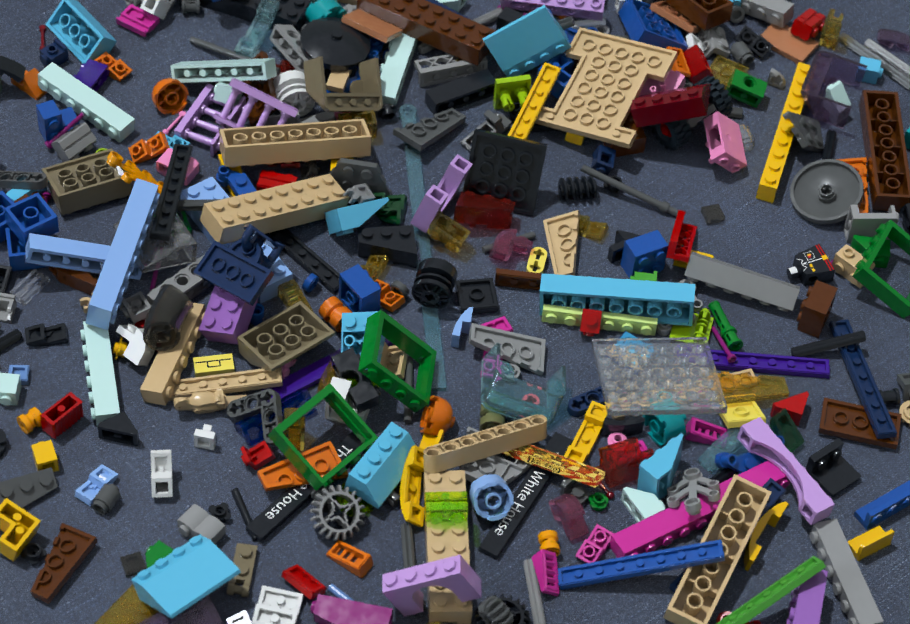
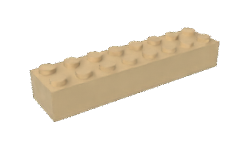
M364 119L219 129V149L225 167L232 168L244 165L255 166L257 164L272 165L274 163H292L297 161H326L328 159L350 157L363 158L371 156V135Z
M326 174L204 203L200 222L215 241L226 244L241 239L245 231L243 226L251 224L266 234L325 219V212L346 207L349 196H344L345 191L331 174Z
M424 470L423 498L425 508L426 563L461 555L470 565L465 470H444L438 473H428ZM427 586L429 624H471L472 600L461 602L454 592L448 588Z
M734 474L700 542L721 539L725 561L688 567L667 607L664 619L674 624H708L769 500L771 491Z

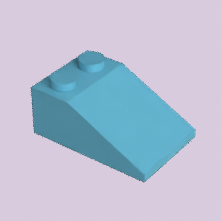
M381 198L325 212L329 235L336 233V236L353 233L354 228L360 227L389 201V198Z

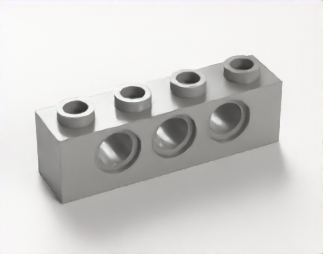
M275 24L269 39L296 70L304 73L303 62L308 59L300 48V33L293 25Z
M204 255L195 259L190 265L182 268L177 274L166 279L161 285L146 294L147 301L153 308L154 313L162 320L179 309L183 301L189 302L213 285L193 273Z

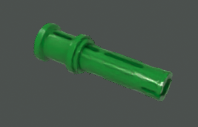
M712 301L708 308L721 330L720 336L725 340L730 351L736 352L743 347V341L738 338L736 328L730 325L720 303Z

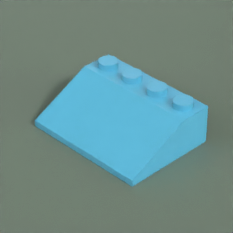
M545 4L483 38L484 43L507 77L520 76L571 48L566 32Z
M198 535L192 537L183 546L175 548L168 556L157 560L148 569L140 571L131 580L141 601L172 619L240 574L241 571L211 540Z

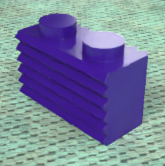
M88 59L86 63L81 65L77 75H73V77L97 92L109 77V66Z

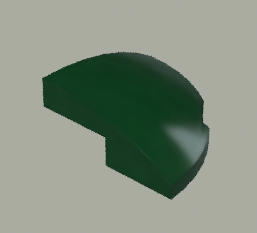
M385 192L373 193L376 197L374 200L389 198V201L374 214L384 223L401 225L406 210V195L387 196Z

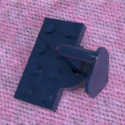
M247 224L243 226L245 231L241 239L235 241L229 248L214 241L193 273L253 306L274 276L270 268L286 245L277 241L274 242L257 228ZM263 244L273 248L268 257L264 255L261 247Z

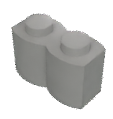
M193 504L177 520L178 531L184 537L192 538L202 535L216 544L226 534L225 525L196 504Z

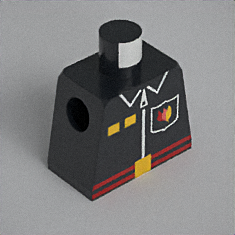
M820 244L796 254L793 267L787 269L789 279L799 277L805 286L814 285L816 280L823 283L832 282L835 273L833 265Z

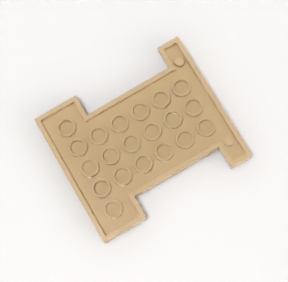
M580 27L570 44L571 48L566 51V57L580 61L554 109L543 106L535 123L630 149L637 136V131L624 128L623 125L631 111L632 100L639 96L648 78L665 82L678 57V53L674 50Z

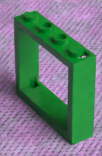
M890 219L885 224L881 223L875 230L877 233L870 239V246L862 253L861 256L863 258L856 264L855 267L857 269L852 277L904 319L910 315V293L907 298H904L870 269L887 237L910 255V235Z
M379 310L367 318L358 371L412 411L417 412L429 405L437 351L384 311ZM381 335L419 363L416 389L377 362Z
M331 383L282 421L268 435L316 491L321 487L326 489L334 482L332 478L335 475L340 477L348 470L346 466L349 463L353 466L362 458L360 454L363 451L366 453L378 439L375 433ZM325 400L363 444L325 476L321 477L283 433Z

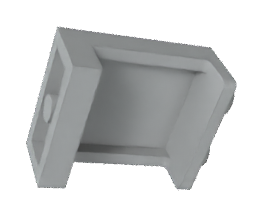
M850 205L843 228L846 243H851L853 235L873 237L876 235L877 232L875 230L880 224H885L890 219L898 223L899 214L895 211L894 205H890L888 213H860L858 205Z

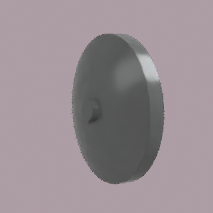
M822 159L804 166L795 175L790 187L791 202L795 211L805 220L816 224H834L845 220L850 205H858L859 208L864 196L863 181L858 171L850 164L836 159Z

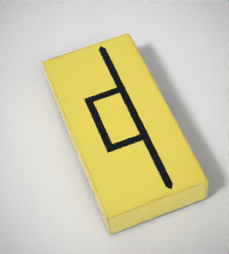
M232 353L193 357L195 377L235 372Z

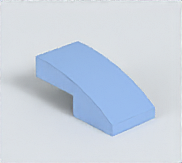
M473 307L465 310L456 322L452 333L451 347L459 348L461 333L469 334Z
M101 464L89 474L88 481L75 490V497L92 506L93 499L104 484H113L118 477V473Z

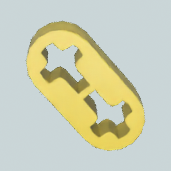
M535 247L531 250L526 272L543 273L547 260V251L544 248Z

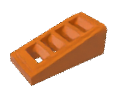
M667 46L666 49L674 50L678 53V57L671 69L681 72L685 77H690L691 73L682 49Z
M338 540L326 554L328 558L360 578H363L374 565L370 554L341 540Z

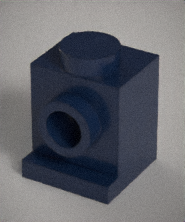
M57 38L54 39L53 43L40 50V61L44 65L48 66L53 62L59 66L69 60L68 47Z
M599 145L592 154L591 168L608 175L614 166L616 150Z

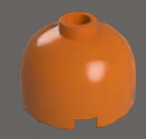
M166 78L157 82L154 86L152 101L161 113L175 115L187 105L186 100L189 92L177 79Z
M432 395L429 407L425 406L421 415L420 427H423L420 432L438 436L440 429L444 430L445 433L448 428L453 427L455 417L453 416L452 406L447 400Z

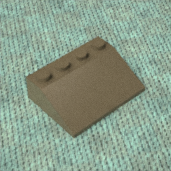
M112 148L42 168V173H45L47 176L49 190L61 215L71 214L74 211L87 209L114 199L124 198L131 194V183L128 184L121 179V176L127 171L119 166L114 168L106 162L108 160L107 156L113 151Z
M299 301L239 335L237 340L239 353L250 364L273 372L336 334L302 301Z

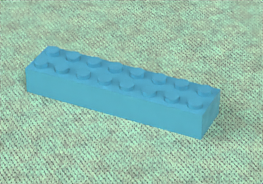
M543 273L541 275L540 315H542L543 305L549 304L658 318L657 324L692 326L695 284Z

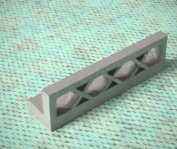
M447 54L415 60L414 65L418 71V83L420 87L450 82L487 69L488 60L485 57L476 66L464 60L455 61V59L460 58ZM438 62H445L446 64L441 65ZM423 65L430 66L427 68H421V66Z

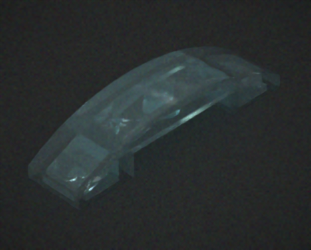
M261 0L256 9L257 14L245 36L240 38L234 52L248 57H252L256 53L271 28L280 1Z
M741 427L729 429L698 458L697 462L710 474L719 469L715 464V456L718 453L728 452L733 454L743 446L737 439Z

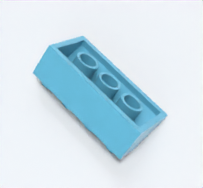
M62 0L45 24L82 63H86L88 59L95 60L106 51L110 53L117 43L111 34L76 0Z
M391 421L348 474L345 487H349L350 492L356 491L358 497L379 509L400 483L408 453L411 447L416 445L409 432Z

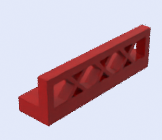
M678 210L666 258L688 262L697 226L683 223L685 211Z

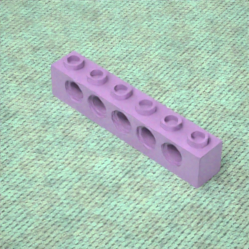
M500 0V7L504 8L506 6L515 10L533 11L545 4L553 15L602 21L605 0Z

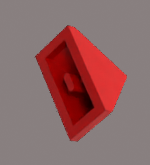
M806 391L773 403L770 413L771 417L799 426L809 393Z

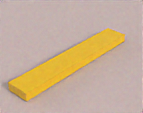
M544 62L507 136L527 140L561 72V68Z

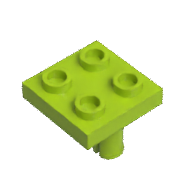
M530 74L495 79L494 109H504V111L508 112L509 108V111H512L515 108L513 103L517 101L520 102L522 108L531 89Z

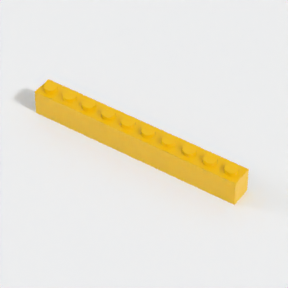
M798 62L782 114L790 111L801 115L815 66ZM781 115L756 195V199L770 203L774 202L794 139V134L791 130L794 126L791 120H785L783 115Z

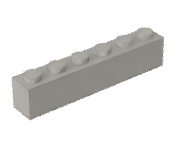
M693 251L684 274L688 276L687 279L690 281L698 282L700 280L706 282L705 285L711 288L718 286L724 288L723 291L734 294V292L742 294L741 297L752 300V298L760 300L759 303L770 306V304L778 306L777 309L788 312V310L793 311L800 291V286Z
M837 518L815 523L810 532V540L817 548L818 558L826 566L825 570L828 571L827 577L830 578L833 584L834 594L838 595L842 612L847 615L848 624H883L882 616Z

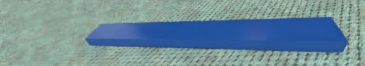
M722 540L558 568L559 588L563 590L725 561Z

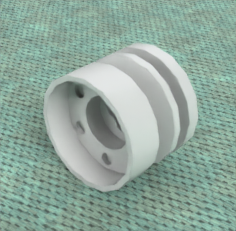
M289 70L275 77L273 84L278 100L298 109L300 117L313 109L315 101L307 94L303 72Z

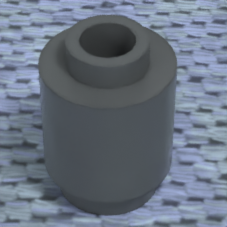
M743 41L735 42L731 46L730 53L740 65L747 67L753 63V53Z
M104 484L94 497L92 508L101 515L110 512L121 497L119 488L114 484Z

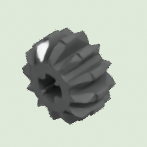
M494 595L485 599L478 606L479 615L486 624H511L513 622V614L510 612V608Z

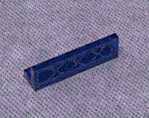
M299 390L282 399V415L287 409L294 413L299 409L302 401L310 400L311 395L309 391ZM316 407L303 418L317 412ZM275 412L271 413L269 418L275 419ZM261 413L233 424L236 432H242L249 447L264 439ZM255 427L259 429L258 436L251 440L247 430Z

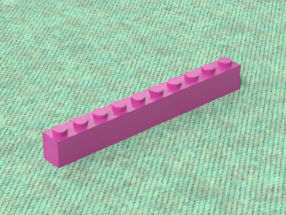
M769 460L738 475L760 487L770 478L784 489L790 484L787 476ZM732 478L719 484V501L710 502L708 496L700 493L697 494V498L700 499L702 506L699 514L689 515L685 510L684 501H682L676 508H667L611 535L609 547L617 558L653 552L662 545H669L678 537L683 538L695 529H702L707 523L711 522Z

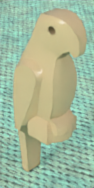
M222 388L217 389L215 392H194L191 397H176L173 401L174 408L177 411L189 410L197 414L227 409L231 401L247 395L226 396L223 394Z

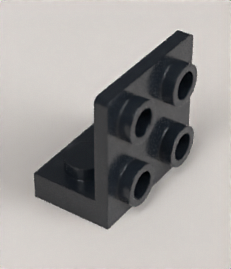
M839 438L809 456L806 466L809 475L831 497H834L861 478V475L841 456L844 443Z

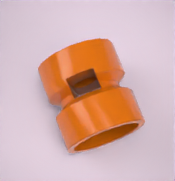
M336 296L325 300L319 308V315L326 322H329L330 326L337 332L342 331V313H352L348 307L343 306V303Z

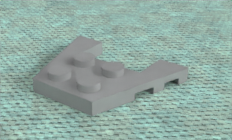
M468 427L466 435L479 431ZM493 455L461 465V470H465V479L470 482L477 480V478L483 475L497 474L508 485L532 468L533 464L516 459L513 463Z

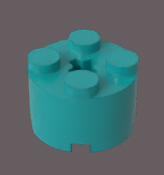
M318 0L314 4L311 2L306 10L305 17L310 23L313 20L325 17L342 18L347 14V11L336 0Z
M671 399L654 405L643 412V418H645L644 425L649 426L650 432L648 434L657 445L667 444L671 438H676L681 433L686 435L684 422L687 420L686 414L683 410H679Z

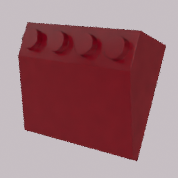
M710 83L640 95L633 99L631 113L636 128L707 116Z

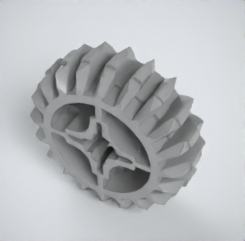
M331 485L329 486V492L325 488L322 489V495L319 493L315 495L318 501L313 500L311 502L316 508L309 510L310 513H315V516L311 517L310 521H317V524L313 526L314 529L321 527L319 535L327 532L325 535L326 539H330L333 534V541H337L339 536L342 541L346 540V534L349 537H353V531L359 532L360 530L357 525H363L364 523L359 517H365V513L360 512L365 506L358 505V502L362 499L361 497L354 498L357 493L356 491L349 494V487H345L342 491V485H337L336 490ZM332 497H341L345 499L348 503L345 505H340L336 500L334 501ZM325 501H327L329 512L323 518L322 509ZM345 508L343 511H341V514H339L340 516H334L330 518V516L334 514L335 510H341ZM352 508V520L348 525L346 514ZM330 521H335L338 523V525H341L343 529H334L330 527L327 523Z

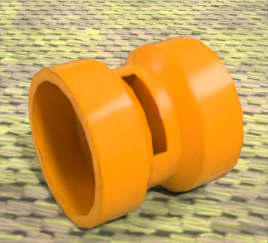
M36 407L28 410L27 414H21L16 418L19 427L25 434L31 433L36 426H41V412Z
M554 530L540 532L538 534V543L541 545L539 550L551 551L558 556L561 552L560 545L557 543L559 540L558 533Z

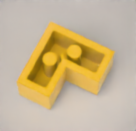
M7 498L0 504V530L4 532L0 538V553L14 562L38 532L41 520Z

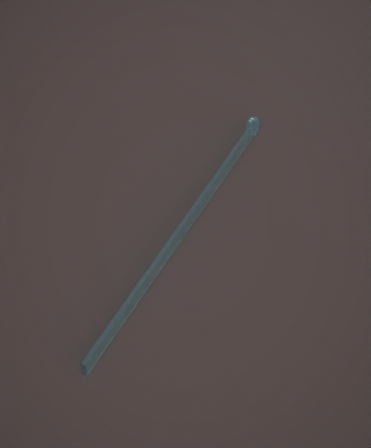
M404 104L399 108V119L402 122V128L411 122L416 124L417 110L411 104ZM404 142L413 219L425 196L419 150ZM413 225L418 269L422 260L432 258L429 230L427 233H424ZM421 305L425 343L437 351L431 391H446L438 308H429Z

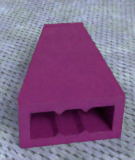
M318 594L316 601L313 600L310 613H313L314 621L318 624H392L393 621L392 608Z

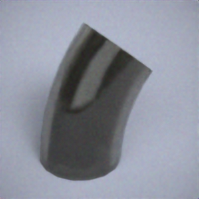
M165 284L147 313L143 326V340L153 350L167 351L178 344L183 324L194 307L190 298L178 288Z

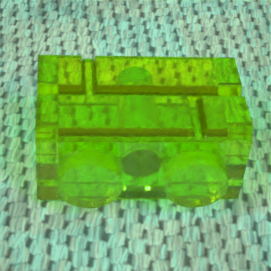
M425 492V522H431L432 524H440L442 522L460 524L467 522V492Z

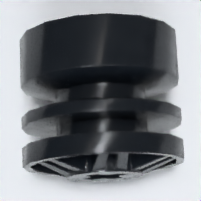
M440 258L422 260L412 286L411 294L419 304L429 308L447 306L450 303L457 279L456 268L450 262Z

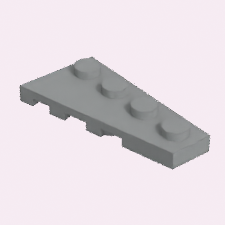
M474 323L471 324L469 344L540 376L544 373L546 339Z

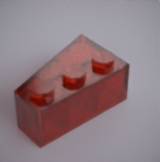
M472 191L461 192L455 207L453 226H458L459 223H468L470 227H476V224L487 225V228L510 230L516 202H512L507 198H493L491 195H477Z

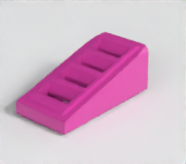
M692 417L686 424L684 439L726 447L728 429Z
M542 549L531 557L541 592L558 596L559 583L556 553Z

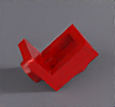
M583 308L580 332H583V335L594 337L595 334H599L602 310Z
M265 440L249 450L245 446L240 448L243 453L241 456L242 461L246 466L250 465L255 471L276 458L270 444Z

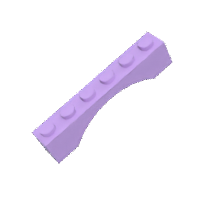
M761 417L742 425L737 439L748 452L769 460L787 476L797 495L798 511L808 523L813 525L829 517L835 505L832 499L827 496L819 484L809 475L805 467L797 461L793 453L785 447L781 439L773 433L769 425Z

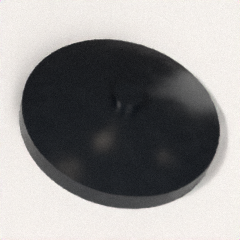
M325 17L313 20L303 28L300 36V48L308 60L323 57L325 69L346 71L359 67L360 62L367 60L371 48L370 39L367 34L342 23V18Z

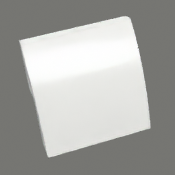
M262 585L252 624H296L304 594Z

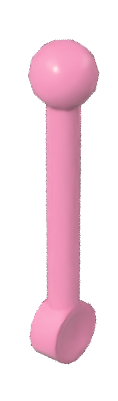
M180 111L179 116L162 133L168 136L169 131L185 116L186 112Z

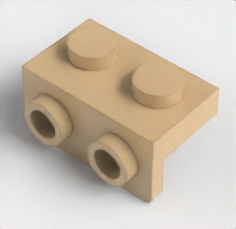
M846 244L835 253L832 265L835 272L861 289L863 285L852 276L857 269L855 267L856 264L863 257L861 256L862 254ZM872 263L870 266L871 270L875 268V263Z
M384 342L380 364L400 379H404L408 354L396 345L388 346Z

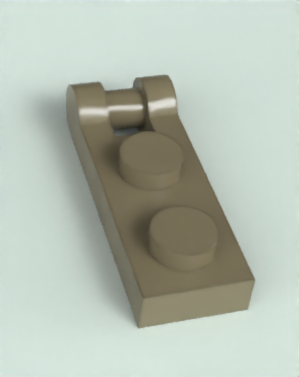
M237 543L233 563L240 569L241 573L229 580L227 595H234L235 593L242 594V597H249L258 551L257 545Z

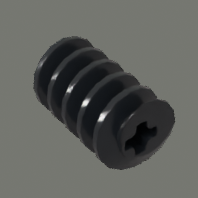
M591 175L587 179L585 176H581L580 180L578 177H574L572 181L571 177H567L566 181L564 178H560L558 181L560 200L562 196L565 197V200H568L569 195L575 200L576 194L579 195L580 199L583 198V194L589 199L591 193L594 198H597V183Z

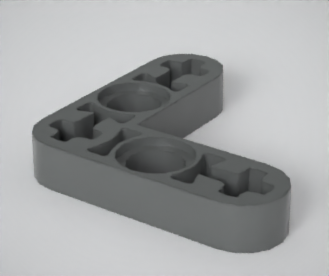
M265 389L233 400L228 404L227 414L236 420L261 413L264 440L276 446L268 435L283 421L281 397L278 392L272 389ZM257 400L256 407L251 409V402ZM275 412V419L269 422V416Z

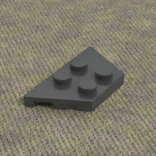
M790 111L782 114L785 120H791L794 126L791 130L802 149L817 153L824 150L819 120Z
M340 158L336 167L329 173L344 191L352 188L354 185L366 183L372 193L385 192L387 196L392 195L391 189L389 190L386 185L384 175L381 174L378 163Z

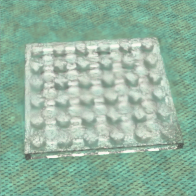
M707 337L592 339V349L607 416L727 413V404Z

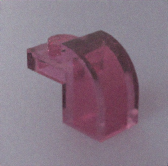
M517 229L503 230L494 240L489 257L507 262L512 250L528 255L532 249L533 242L529 241L526 237H517Z
M564 494L548 501L554 519L562 521L568 540H574L589 533L583 517L586 513L574 495Z

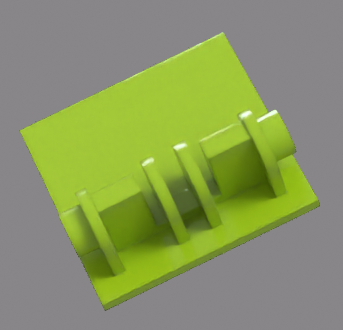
M703 308L699 314L694 313L695 322L692 326L672 325L669 339L707 348L714 318L710 317L709 309Z

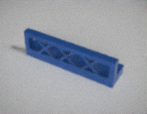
M910 480L856 510L854 517L867 530L910 505Z

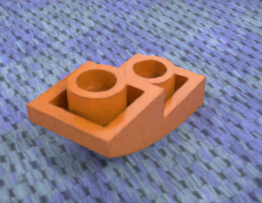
M107 51L95 59L97 62L108 65L109 77L117 81H121L133 71L121 59H114Z
M159 132L147 141L141 139L128 149L132 161L138 164L164 153L170 147L165 134Z
M377 278L373 280L381 287L380 306L393 313L406 302L405 297L392 291L388 283Z

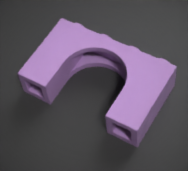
M457 154L449 164L438 186L433 184L427 191L410 224L427 233L456 196L473 164Z
M461 555L382 574V593L404 617L423 612V593L420 588L427 586L448 588L454 592L461 602L482 598L481 578Z

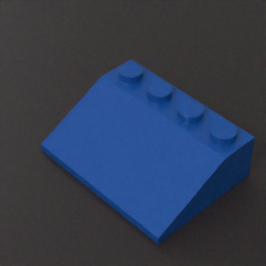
M625 0L618 14L631 40L662 48L670 46L687 50L688 45L677 25L650 10V4L639 0Z

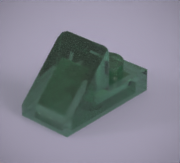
M786 408L770 419V429L775 435H780L784 438V445L790 452H793L805 442Z

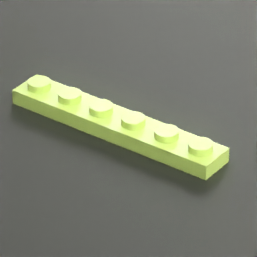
M544 304L541 321L568 326H581L583 309ZM602 311L600 329L620 332L628 331L629 333L655 336L658 318Z

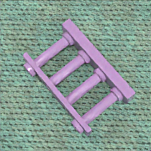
M232 77L229 83L232 86V92L221 115L215 113L213 118L216 119L215 122L224 127L225 125L232 128L243 127L255 102L260 100L265 103V108L256 126H264L271 111L275 108L281 111V117L277 125L286 124L291 116L295 118L298 109ZM244 92L248 94L249 99L238 122L235 123L227 119L238 95Z
M207 83L175 128L174 134L183 139L190 138L209 145L210 156L214 157L220 151L219 129L232 127L228 125L219 127L200 120L201 116L205 114L211 117L215 113L221 115V112L208 108L210 103L225 106L224 103L213 100L215 95L213 92L214 85ZM243 96L238 104L232 107L233 111L228 115L227 119L235 123L238 122L246 105V97ZM198 126L217 134L214 139L194 133L191 130Z

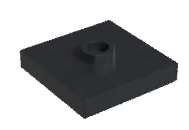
M493 278L457 280L455 282L460 314H463L469 307H473V313L498 311L499 306Z

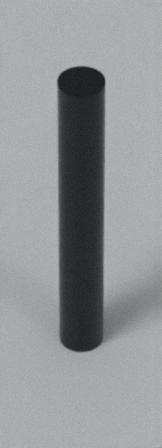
M234 488L231 490L232 496L247 526L252 522V518L239 489ZM249 533L252 541H256V537Z

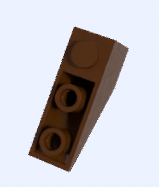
M49 266V270L60 283L89 295L94 292L98 280L93 278L90 272Z

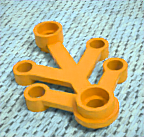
M111 151L106 162L114 168L119 166L127 171L121 176L124 182L130 184L138 178L159 185L157 193L161 195L164 182H157L146 170L141 172L131 160H127L125 164L122 163L124 159L117 152Z

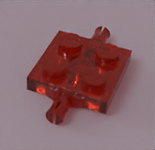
M632 437L599 448L600 465L589 468V471L596 475L602 473L605 477L606 486L612 488L638 479L640 463L644 459L651 457L654 451L652 448L641 451L638 438Z

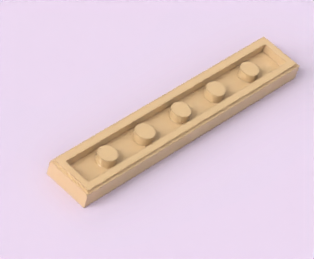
M280 367L273 372L265 369H255L180 379L179 383H175L173 396L168 401H172L176 397H191L194 392H215L217 389L222 388L223 394L283 386L282 369Z

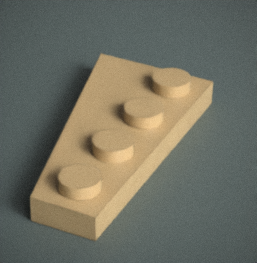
M579 210L543 220L554 274L575 276L580 221Z

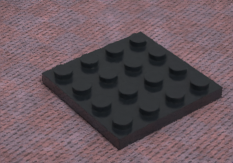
M475 129L469 162L473 165L465 178L461 200L533 216L548 144Z

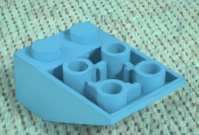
M378 311L342 313L341 353L353 348L356 354L359 353L361 355L367 318ZM382 335L377 358L379 363L381 362L385 337Z
M682 433L676 438H671L667 445L657 449L649 459H644L640 463L637 490L653 493L659 500L667 495V488L672 485L681 460L684 436Z

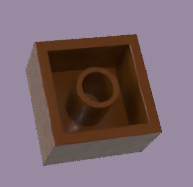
M816 280L813 287H809L806 294L808 298L803 300L800 307L802 311H800L796 320L799 322L797 330L819 338L831 312L838 290L837 287Z

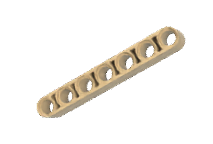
M536 414L429 446L423 452L424 470L428 473H438L542 441L547 437V418L544 415Z

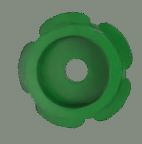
M601 492L591 494L589 497L590 507L594 511H603L607 507L609 499Z

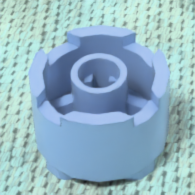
M497 474L483 475L471 484L469 491L470 501L478 515L489 521L500 520L507 516V512L514 504V499L509 486L501 476Z

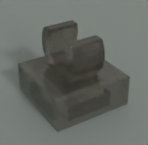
M316 160L306 162L301 167L302 180L322 176L318 174L321 168L317 167Z

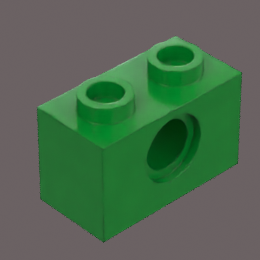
M735 69L728 81L726 90L729 92L728 96L757 108L764 97L767 82Z

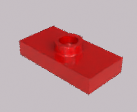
M298 564L282 572L281 577L310 600L316 598L318 594H324L327 587Z

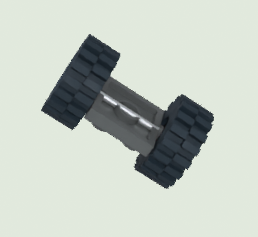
M707 76L693 85L707 83L711 85L707 116L650 125L653 129L651 130L652 133H655V138L660 140L661 145H665V148L670 149V151H675L690 141L692 138L690 135L692 130L690 128L697 126V122L716 111L725 116L732 113L733 103L730 102L732 98L728 96V90L724 89V85L720 84L718 79L715 80L713 76Z

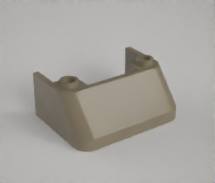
M323 57L303 62L307 94L324 111L376 112L382 108L383 99L378 58L359 63L360 80H355L350 84V93H326Z

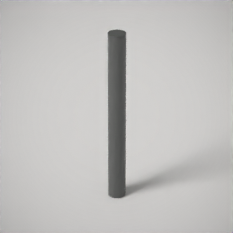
M407 356L405 382L413 387V358ZM404 405V423L411 424L412 410Z

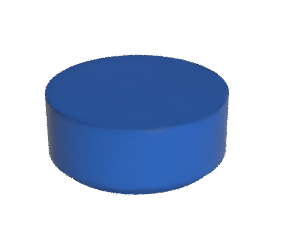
M311 273L304 281L302 289L308 293L311 292L318 284L319 277Z

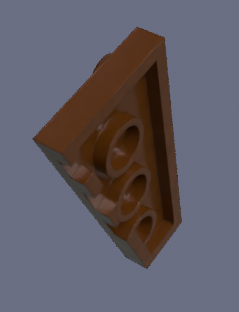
M62 523L59 528L60 533L52 543L53 548L50 554L46 556L45 565L39 571L30 591L32 597L50 604L98 541L95 536Z

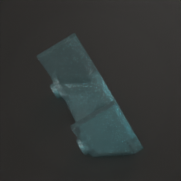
M496 343L482 359V405L490 411L517 420L536 414L544 415L547 418L548 428L554 422L566 393V367L562 366L547 381V389L514 378L513 367L508 362L500 360L501 344Z

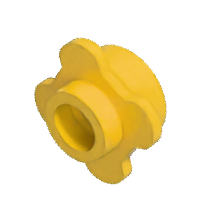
M120 337L119 342L114 343L112 353H115V360H117L118 356L124 358L123 354L127 348V342L122 341L123 337Z

